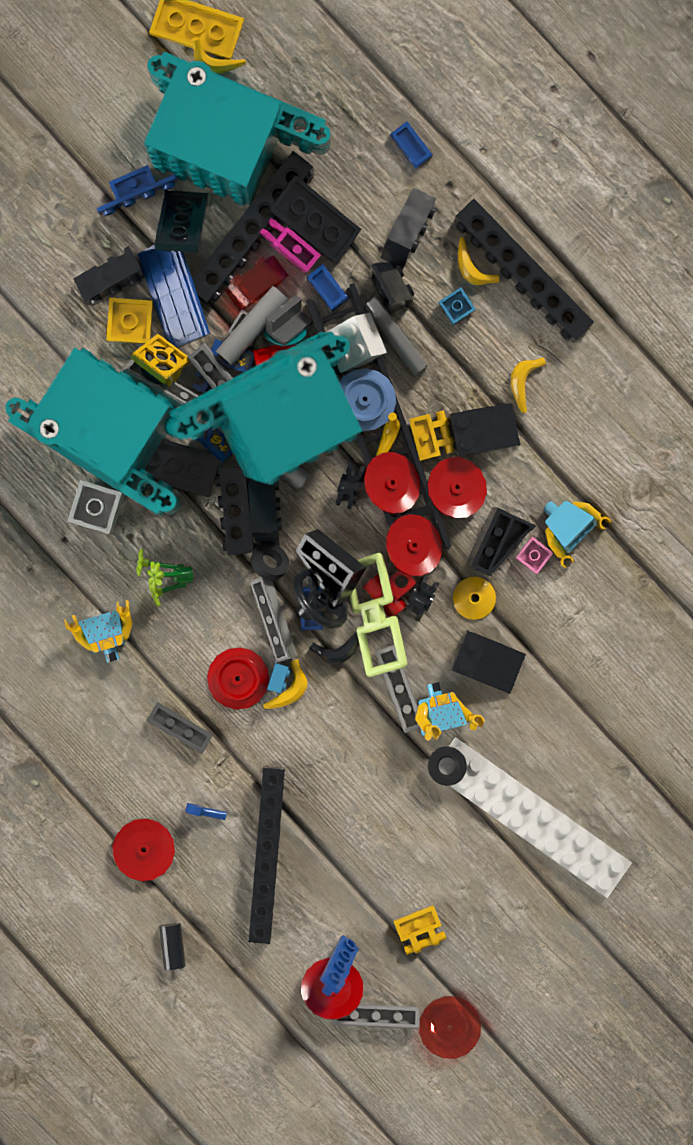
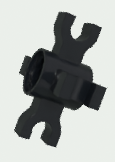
M351 462L348 464L346 474H342L337 489L339 493L335 502L336 505L340 506L341 501H346L348 503L347 509L350 510L354 498H358L363 483L361 479L365 467L361 466L359 471H354L352 469L353 463Z
M423 576L419 586H415L408 600L409 605L404 612L406 616H409L410 612H414L416 614V621H420L424 611H428L435 598L433 593L439 585L438 582H434L432 586L428 585L427 576Z

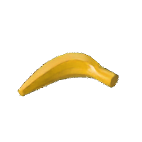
M199 37L191 39L194 49V60L207 64L211 71L216 74L232 71L246 64V59L225 60L212 58L204 52Z
M461 237L458 245V265L463 278L472 285L499 283V275L483 274L474 267L465 237Z
M544 357L536 360L521 361L512 371L511 388L522 413L527 412L526 378L531 371L546 365Z
M395 413L388 415V421L385 424L376 456L389 452L397 438L400 422Z
M298 659L290 662L293 670L291 686L285 692L263 704L264 709L290 705L304 695L308 684Z

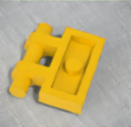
M444 410L436 412L438 421L432 422L430 414L409 419L420 461L441 456L439 447L445 446L446 454L455 452L453 446L455 443L454 438L450 435L448 427L450 423L449 419L445 416ZM435 428H440L443 439L437 441Z
M434 905L393 920L401 942L408 939L411 941L410 945L404 947L407 955L413 952L417 954L422 952L421 949L431 945L437 946L440 944L439 942L447 939L444 931L437 934L434 931L435 928L442 926ZM428 932L430 937L420 941L417 940L416 936Z

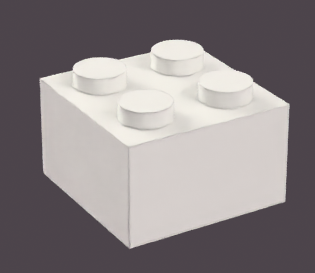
M371 313L353 316L327 331L333 332L334 335L346 337L350 343L349 352L340 358V363L337 364L340 373L358 369L387 353Z
M80 480L67 522L112 535L125 494Z

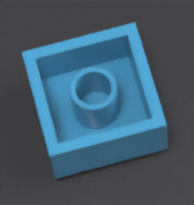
M462 287L438 302V305L452 326L476 310Z
M275 663L268 690L277 693L285 690L287 684L285 679L289 678L291 671L288 670V666Z

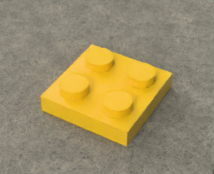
M109 298L106 341L145 344L151 339L153 301Z

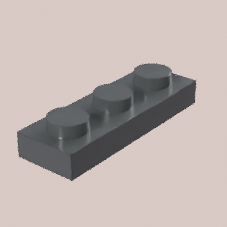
M159 702L156 703L146 720L200 753L204 752L214 735Z

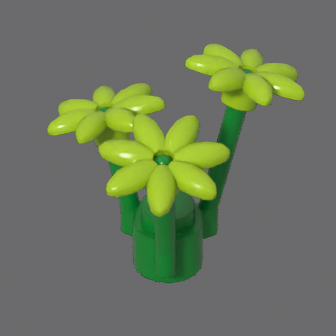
M144 548L139 551L136 572L140 576L142 567L150 566L151 570H147L148 575L151 576L148 581L149 590L152 593L151 597L156 606H161L158 598L163 596V593L178 588H186L187 583L193 582L194 575L191 566L184 567V564L149 561V559L144 558ZM160 567L174 569L173 572L167 573L159 571ZM165 577H173V581L178 582L163 589L161 587L157 588V585L162 586L161 580Z

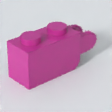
M270 218L268 223L280 234L275 238L269 231L263 228L260 234L272 243L271 246L300 271L303 273L308 272L320 257V254L288 227L284 228L277 221Z

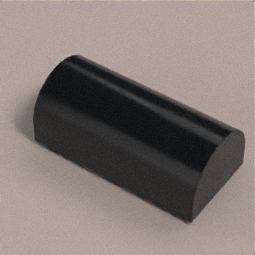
M181 923L159 925L164 970H176L186 967Z

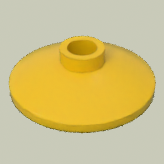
M466 578L454 590V607L460 615L467 619H482L490 614L495 606L496 594L494 588L483 578ZM473 594L479 596L477 602H472L471 596Z

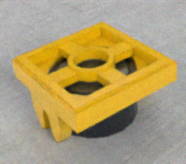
M159 334L133 352L130 358L141 366V373L147 380L158 384L163 383L169 387L173 381H177L182 369L190 363L186 354Z

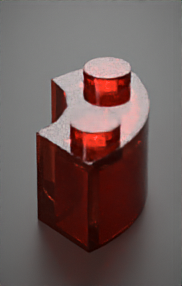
M274 255L267 259L264 256L259 258L254 263L255 266L242 276L236 275L229 281L231 285L225 292L239 311L252 306L272 286L277 288L289 276Z

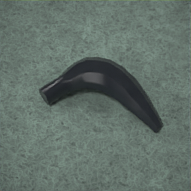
M357 631L342 646L336 649H326L313 642L309 650L319 655L328 664L337 665L344 663L350 659L359 646Z

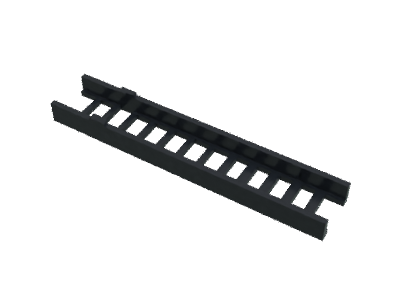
M355 283L349 284V288H346L353 307L320 318L314 300H306V305L317 334L326 332L323 326L325 322L355 312V315L366 314ZM382 356L374 359V367L369 369L380 372L390 381ZM335 365L332 369L340 382L342 375L338 366ZM396 397L393 413L397 415V419L400 422L399 434L404 447L391 452L408 455L409 461L414 465L419 475V495L422 494L426 506L397 517L383 511L388 528H390L400 517L409 514L420 516L429 514L433 525L440 535L442 550L450 548V540L440 513L429 497L428 481ZM362 431L357 434L356 441L366 467L372 460L367 444L381 439L383 432L367 438L364 437Z

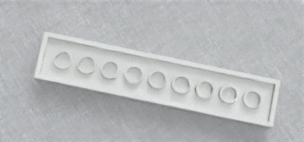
M455 737L449 747L458 749L464 755L467 762V771L460 782L450 787L608 898L632 862ZM443 758L440 761L439 770L441 773L449 775L455 771L456 764L453 759Z

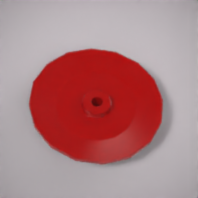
M395 452L381 453L372 458L366 467L364 476L365 489L371 502L380 510L391 514L403 513L414 505L419 496L420 481L414 465L406 457Z
M449 457L438 462L430 472L427 482L428 494L433 505L441 513L452 518H466L476 513L484 504L487 494L486 480L481 470L472 461L462 457Z
M409 514L398 518L390 526L386 536V549L391 562L398 570L410 576H422L430 573L438 565L442 555V541L438 530L429 520L420 515Z
M241 647L227 649L217 655L210 664L207 675L208 687L214 699L224 707L236 710L249 708L258 703L267 692L269 684L268 668L263 659L252 650Z
M147 818L136 819L124 825L115 836L112 847L113 858L119 870L127 877L138 881L154 880L163 875L171 866L175 854L174 839L168 829L158 821Z
M325 958L315 962L306 970L301 982V995L305 1005L314 1015L323 1019L338 1020L349 1016L359 1006L363 997V981L359 971L351 965L350 973L346 977L342 989L337 994L333 992L328 997L322 992L325 984L321 981V977L330 958Z

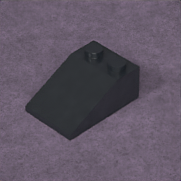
M393 261L374 263L370 266V279L388 313L392 314L411 304L414 292L409 284L405 285L402 279L404 273L399 265L395 266Z
M512 403L471 409L449 415L457 457H467L521 445Z
M466 630L450 670L511 694L526 654Z

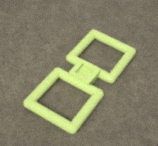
M376 553L358 559V561L364 566L377 564L384 596L359 604L355 587L349 597L352 612L354 614L362 613L364 625L357 628V635L368 677L401 669L408 664L398 619L395 616L386 618L383 606L393 602V595L382 553ZM390 626L398 660L373 667L366 633Z

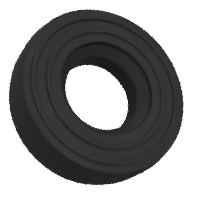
M262 543L255 548L251 555L252 568L264 579L278 580L284 576L289 568V558L286 552L276 544ZM268 555L276 561L277 567L272 568L264 562L263 556Z
M445 746L438 748L431 754L428 760V772L431 778L443 786L457 784L463 779L467 771V762L464 755L454 747ZM443 758H451L455 761L456 768L453 773L446 775L440 772L439 763Z

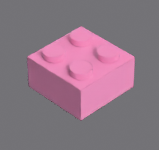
M530 537L515 559L534 574H538L553 552L534 537Z

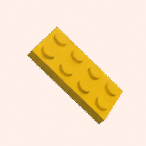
M160 0L149 33L152 36L192 49L191 39L199 37L205 53L226 60H232L245 20L242 17L190 0Z

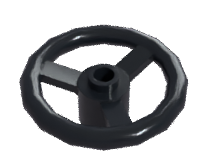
M308 569L301 570L295 576L293 585L295 596L299 602L297 607L299 615L305 620L313 619L319 625L330 629L342 627L347 621L348 615L346 602L334 607L328 601L327 594L319 591L317 582L319 580L315 574L311 573ZM305 578H308L311 591L307 597H305L302 588V582ZM327 610L339 617L336 620H330L320 615V613Z

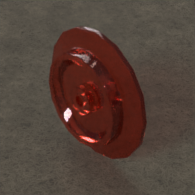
M443 996L433 1000L424 1009L420 1017L419 1034L423 1044L432 1054L441 1058L456 1059L467 1055L476 1046L481 1035V1021L477 1010L468 1001L458 996Z

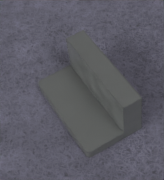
M294 295L266 318L265 332L284 346L308 328L313 321L301 311L302 299L297 295Z

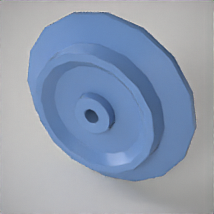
M367 368L358 369L345 375L339 382L362 431L379 428L388 421V415L394 412L396 404L395 390L389 379L380 372Z

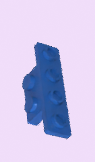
M146 165L110 181L109 184L116 200L96 209L99 215H112L116 212L117 208L124 206V208L136 204L135 200L142 197L144 199L151 198L160 189L164 191L172 189L176 186L175 183L178 182V178L174 174L155 182L149 166Z
M344 935L339 938L321 977V981L325 984L322 992L328 997L333 992L337 994L344 986V981L350 973L349 970L359 950L356 944Z

